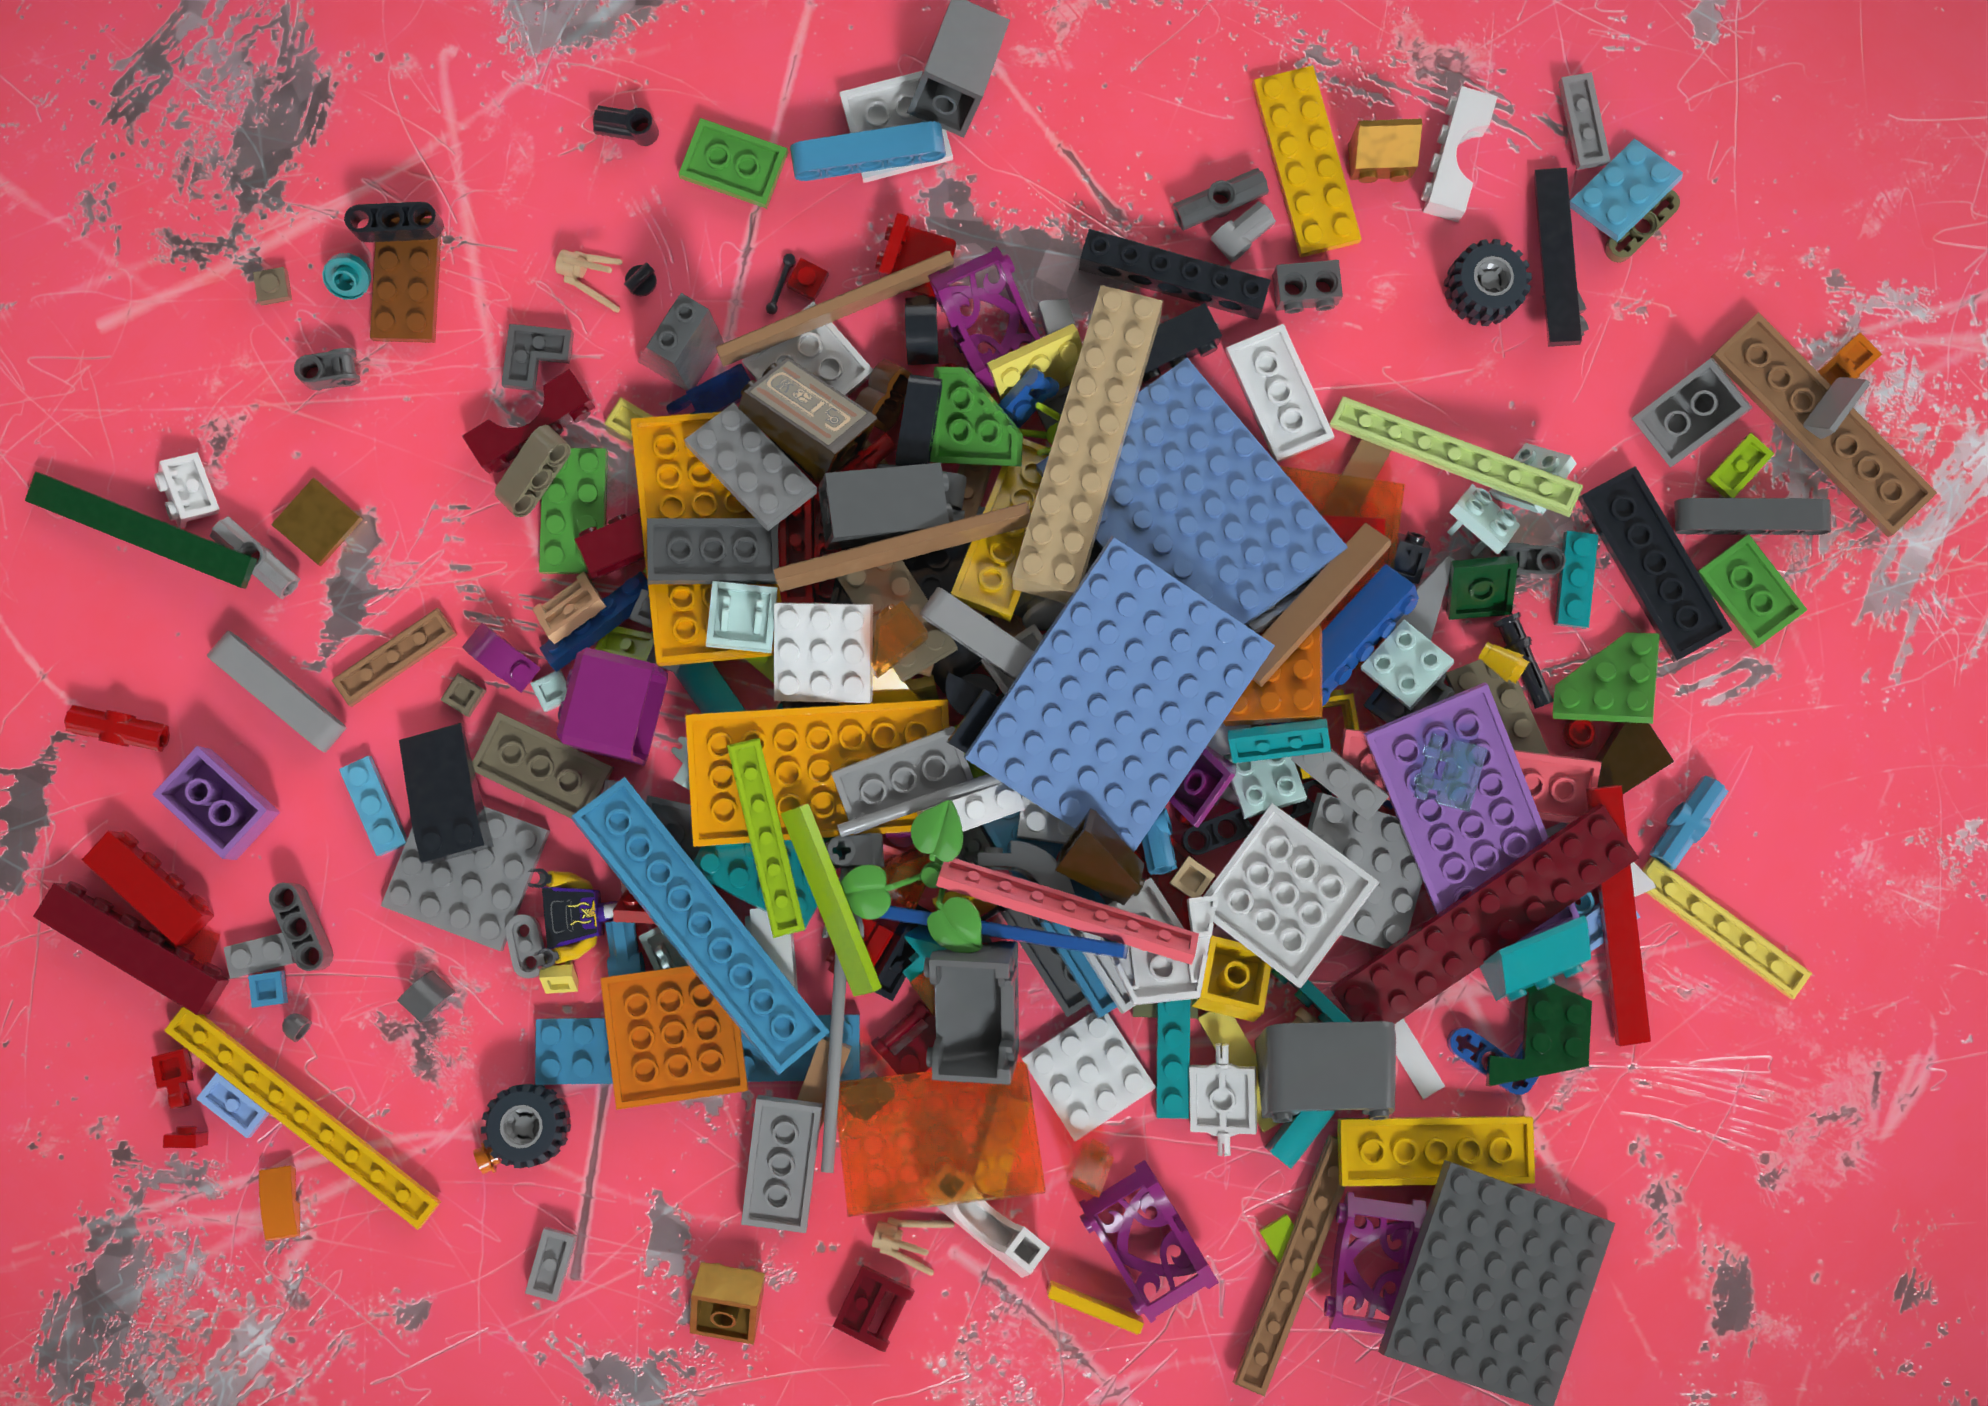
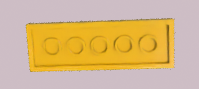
M1314 66L1254 79L1252 83L1300 258L1360 243L1362 238Z
M1023 438L1022 466H1002L983 514L1025 502L1028 503L1030 513H1032L1042 476L1036 470V465L1049 456H1039L1037 451L1048 447ZM1027 527L972 541L951 595L971 608L1010 622L1022 591L1013 589L1012 575Z
M1532 1116L1394 1117L1385 1120L1338 1118L1340 1186L1436 1185L1444 1160L1510 1184L1535 1183L1534 1126Z

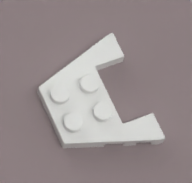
M1218 895L1187 899L1190 929L1192 932L1199 933L1196 954L1192 965L1126 945L1128 947L1127 959L1110 957L1133 1005L1200 998L1210 937L1212 936L1214 926L1213 921L1218 904ZM1112 906V907L1121 909L1120 906ZM1101 937L1102 941H1108V942L1119 943V942L1111 941V940H1108V939H1106V938Z

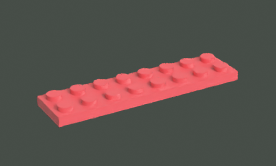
M1344 728L1340 756L1387 793L1363 733L1368 731ZM1514 750L1541 820L1571 823L1589 811L1586 789L1598 786L1601 762Z

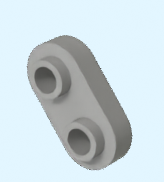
M525 914L516 915L508 921L505 929L512 966L520 977L526 979L536 978L540 973V969L537 967L547 963V957L544 954L534 956L535 952L545 948L541 928L534 917ZM524 924L529 927V934L526 937H523L519 931L520 927ZM529 956H533L536 959V965L533 968H529L526 964Z

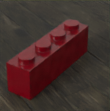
M638 508V513L628 517L622 514L608 521L609 525L602 528H587L578 534V538L574 539L576 548L591 581L645 558L640 508Z

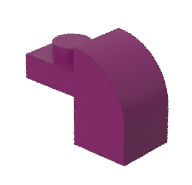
M484 623L478 626L462 646L475 660L520 693H522L541 669L535 662L514 648L508 641Z

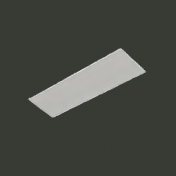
M1404 1018L1395 1024L1396 1056L1424 1100L1445 1087Z

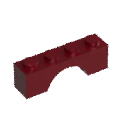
M570 369L543 385V406L536 418L530 423L517 428H507L497 425L488 419L462 435L478 463L487 473H498L506 469L510 465V461L516 458L530 435L538 427L549 425L560 435L564 431L563 428L573 421L575 423L583 421L591 414L590 411L596 408Z

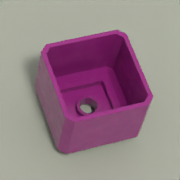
M588 647L578 652L573 669L569 671L566 688L568 689L565 700L561 702L558 711L559 723L556 734L561 743L577 750L645 766L668 683V673L655 663Z

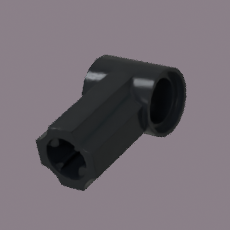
M598 105L594 112L593 131L596 135L634 140L641 146L653 144L659 136L657 124L646 109L635 108L625 110ZM648 123L644 130L636 131L640 124Z

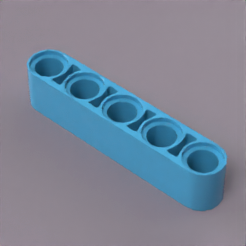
M935 121L804 140L790 146L794 177L799 181H811L934 162L946 156L942 126L939 122Z

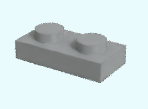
M283 933L223 947L230 979L295 963Z
M550 1227L543 1228L525 1294L554 1302L559 1300L577 1235Z

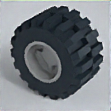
M1487 239L1480 240L1477 245L1475 243L1471 244L1459 255L1447 272L1448 277L1444 281V286L1449 287L1445 292L1446 299L1452 300L1449 307L1452 311L1457 309L1460 312L1458 314L1460 319L1463 320L1465 317L1470 318L1469 324L1476 325L1479 321H1481V326H1489L1492 322L1498 324L1505 318L1507 319L1525 301V296L1530 292L1531 286L1528 283L1532 280V274L1526 272L1530 265L1527 260L1522 262L1520 257L1523 253L1519 249L1514 252L1511 250L1513 245L1508 242L1503 246L1500 245L1499 239H1493L1490 244Z
M536 1084L515 1085L497 1094L498 1097L489 1102L487 1106L490 1109L488 1112H484L482 1120H486V1126L481 1127V1134L486 1133L487 1140H484L483 1143L486 1148H492L493 1151L490 1155L494 1159H502L501 1164L505 1166L514 1165V1168L520 1169L530 1168L550 1161V1158L556 1156L561 1151L560 1147L566 1144L568 1140L565 1137L566 1132L571 1130V1124H567V1118L571 1116L569 1110H564L563 1105L566 1103L563 1098L558 1099L555 1096L557 1092L553 1089H546L544 1085Z

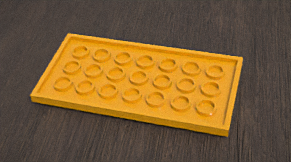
M720 412L630 418L647 583V518H755L685 445L684 439ZM712 584L648 585L655 659L659 667L774 656V632L771 653L706 647ZM748 584L767 587H777L778 589L776 603H781L780 590L778 584Z
M948 699L685 714L693 847L750 843L727 745L760 738L784 840L791 839L781 813L805 804H809L822 838L840 836L837 825L849 820L830 772L948 728ZM917 812L888 821L855 835L911 832L913 821L918 816Z

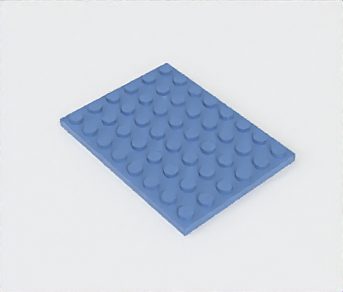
M1188 358L1139 391L1095 539V543L1101 550H1103L1111 536H1114L1244 625H1247L1321 571L1331 560L1348 548ZM1048 457L1036 465V470L1042 477Z
M1111 536L964 755V758L1074 829H1076L1090 808L1097 811L1129 848L1135 852L1275 645L1114 536Z

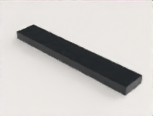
M1567 168L1535 170L1534 184L1548 347L1581 345L1582 335Z

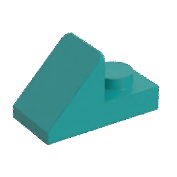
M918 925L904 936L916 951L909 957L912 964L903 971V974L910 982L924 973L926 957L930 958L933 951L946 949L932 938L928 926Z

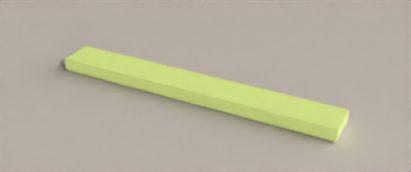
M1344 396L1330 422V427L1567 517H1570L1583 489V485Z

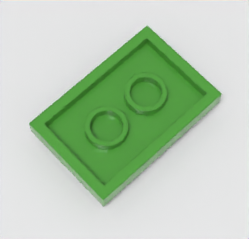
M700 118L678 175L680 179L767 209L787 158L788 149Z
M1749 534L1698 570L1711 595L1753 649L1759 647L1807 611L1804 604Z

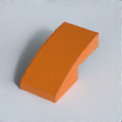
M1859 332L1817 372L1832 386L1839 377H1860V374L1883 354Z
M289 1165L259 1170V1198L265 1240L273 1241L300 1236V1203L296 1201V1168Z

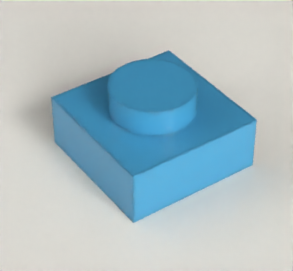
M285 971L248 976L252 1008L288 1003Z

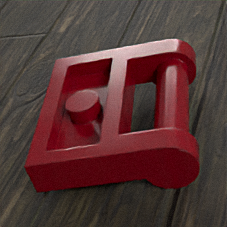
M920 1000L912 1005L913 1010L881 1038L877 1036L871 1042L874 1049L885 1059L908 1087L931 1068L927 1067L926 1064L928 1047L933 1048L936 1040L935 1017ZM923 1019L928 1024V1027L894 1055L889 1047Z
M862 1264L832 1327L877 1350L886 1352L890 1344L888 1338L906 1301L911 1300L915 1290ZM886 1290L895 1294L877 1333H872L868 1331V1328Z

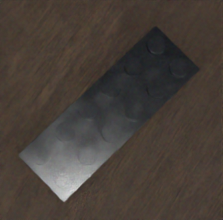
M1636 466L1578 498L1655 632L1659 633L1660 640L1673 662L1732 631Z

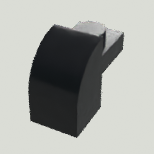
M919 295L905 298L907 364H939L936 297Z

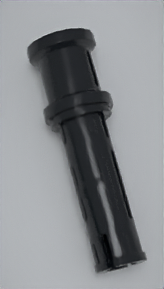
M1518 612L1494 622L1493 625L1500 630L1506 644L1504 648L1524 655L1523 659L1529 661L1521 677L1536 709L1553 702L1554 699L1548 690L1530 648V645H1532L1531 636L1526 635L1519 619L1521 613Z

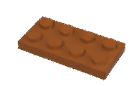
M397 217L392 219L389 223V227L396 226L399 223L400 218ZM423 218L420 225H427L431 218ZM441 235L431 240L375 242L370 339L373 341L436 343Z

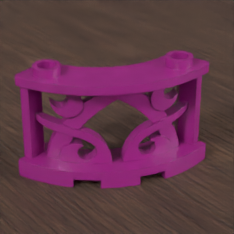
M997 246L991 248V252L944 273L937 271L928 275L941 312L945 313L947 321L951 326L949 330L959 352L963 353L969 370L989 394L994 393L993 387L995 386L987 363L1008 354L1010 349L1012 351L1019 349L1022 343L1029 344L1045 337V335H1039L1020 297L1011 274L1015 272V268L1008 254L1003 256ZM995 265L999 281L994 284L990 283L987 273L983 280V288L977 287L975 273ZM970 276V286H949ZM1004 288H1006L1011 301L999 295ZM968 299H973V313L970 316H964L960 312V307L963 305L969 307ZM980 301L992 304L1009 314L1007 331L1001 344L988 335L973 334L969 336L967 332L978 318ZM1019 321L1021 322L1025 330V333L1017 334ZM984 342L992 346L996 351L993 354L992 350L988 347L987 353L982 354L978 351V345Z
M1146 1160L1134 1166L1136 1171L1087 1202L1085 1199L1081 1200L1079 1204L1084 1214L1079 1217L1089 1234L1093 1231L1096 1232L1133 1294L1128 1299L1137 1315L1140 1316L1144 1313L1149 1322L1152 1323L1156 1320L1155 1317L1205 1286L1207 1289H1210L1218 1284L1219 1281L1188 1232L1175 1207L1168 1199L1161 1184ZM1139 1189V1191L1134 1195V1197L1129 1203L1124 1199L1126 1196ZM1117 1202L1126 1209L1123 1215L1116 1210L1108 1211L1114 1216V1220L1110 1224L1104 1223L1098 1216L1100 1212ZM1141 1206L1142 1211L1146 1214V1209L1153 1206L1157 1210V1215L1154 1219H1147L1137 1211ZM1134 1218L1147 1227H1162L1169 1224L1172 1230L1165 1235L1160 1246L1162 1264L1143 1260L1128 1252L1129 1233ZM1118 1232L1117 1250L1107 1233ZM1170 1245H1176L1181 1250L1179 1256L1174 1257L1171 1255L1174 1264H1168L1166 1253ZM1126 1265L1142 1272L1136 1282ZM1197 1273L1175 1287L1173 1277ZM1159 1276L1166 1277L1170 1291L1150 1302L1144 1293L1145 1284L1153 1283L1157 1293L1160 1289Z
M1347 1192L1344 1203H1338L1336 1222L1339 1225L1332 1266L1330 1296H1326L1324 1302V1316L1329 1317V1329L1337 1330V1328L1379 1334L1385 1333L1389 1320L1375 1319V1311L1378 1309L1389 1317L1392 1313L1427 1212L1426 1201L1413 1199L1410 1205L1354 1197V1192ZM1355 1216L1379 1218V1226L1374 1228L1372 1222L1367 1217H1364L1365 1224L1357 1227L1354 1224ZM1387 1219L1397 1220L1395 1222L1387 1223ZM1351 1234L1357 1237L1352 1243L1349 1244ZM1387 1235H1390L1392 1242L1400 1239L1401 1246L1397 1249H1390ZM1379 1239L1385 1254L1399 1264L1398 1269L1382 1273L1376 1279L1371 1289L1359 1274L1353 1259L1366 1246ZM1344 1272H1346L1352 1283L1343 1285ZM1391 1281L1395 1283L1396 1289L1393 1293H1387L1384 1288L1383 1297L1380 1296L1381 1289L1386 1282ZM1348 1296L1355 1298L1354 1310L1362 1307L1364 1298L1368 1301L1365 1317L1344 1314L1343 1305Z

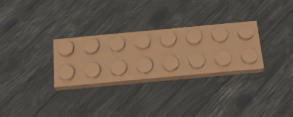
M1759 312L1710 357L1715 359L1723 371L1887 537L1894 535L1937 494L1854 408H1852L1838 429L1824 439H1819L1804 428V422L1831 385Z

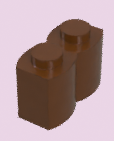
M885 359L875 366L869 377L868 386L859 393L855 402L878 418L874 427L887 432L895 425L900 416L902 405L905 403L909 376L912 373Z

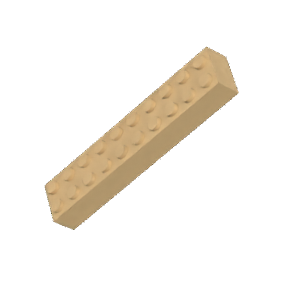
M1104 285L1100 286L1012 575L1014 590L1067 603L1084 578L1160 322L1163 300Z

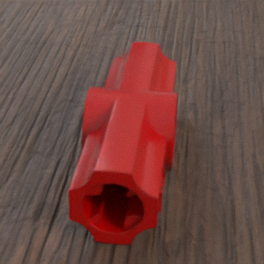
M72 705L69 711L66 712L64 719L65 731L99 738L98 741L125 747L132 745L163 752L170 739L168 725L136 719L134 715L107 709L104 712Z

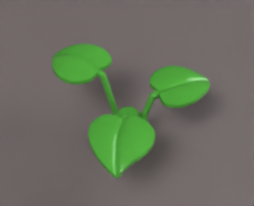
M946 800L937 806L923 811L913 821L911 838L914 846L922 853H930L929 859L931 862L923 866L921 873L886 885L885 871L879 866L867 864L856 867L843 878L841 886L850 909L855 915L863 919H877L883 916L891 905V897L888 891L918 880H922L929 888H938L936 884L943 862L954 860L959 855L963 845L961 820L952 800ZM939 887L940 890L936 901L939 910L931 913L927 920L930 935L940 946L954 952L971 953L979 951L983 948L981 939L982 923L977 908L971 901L962 897H952L943 904L947 889Z

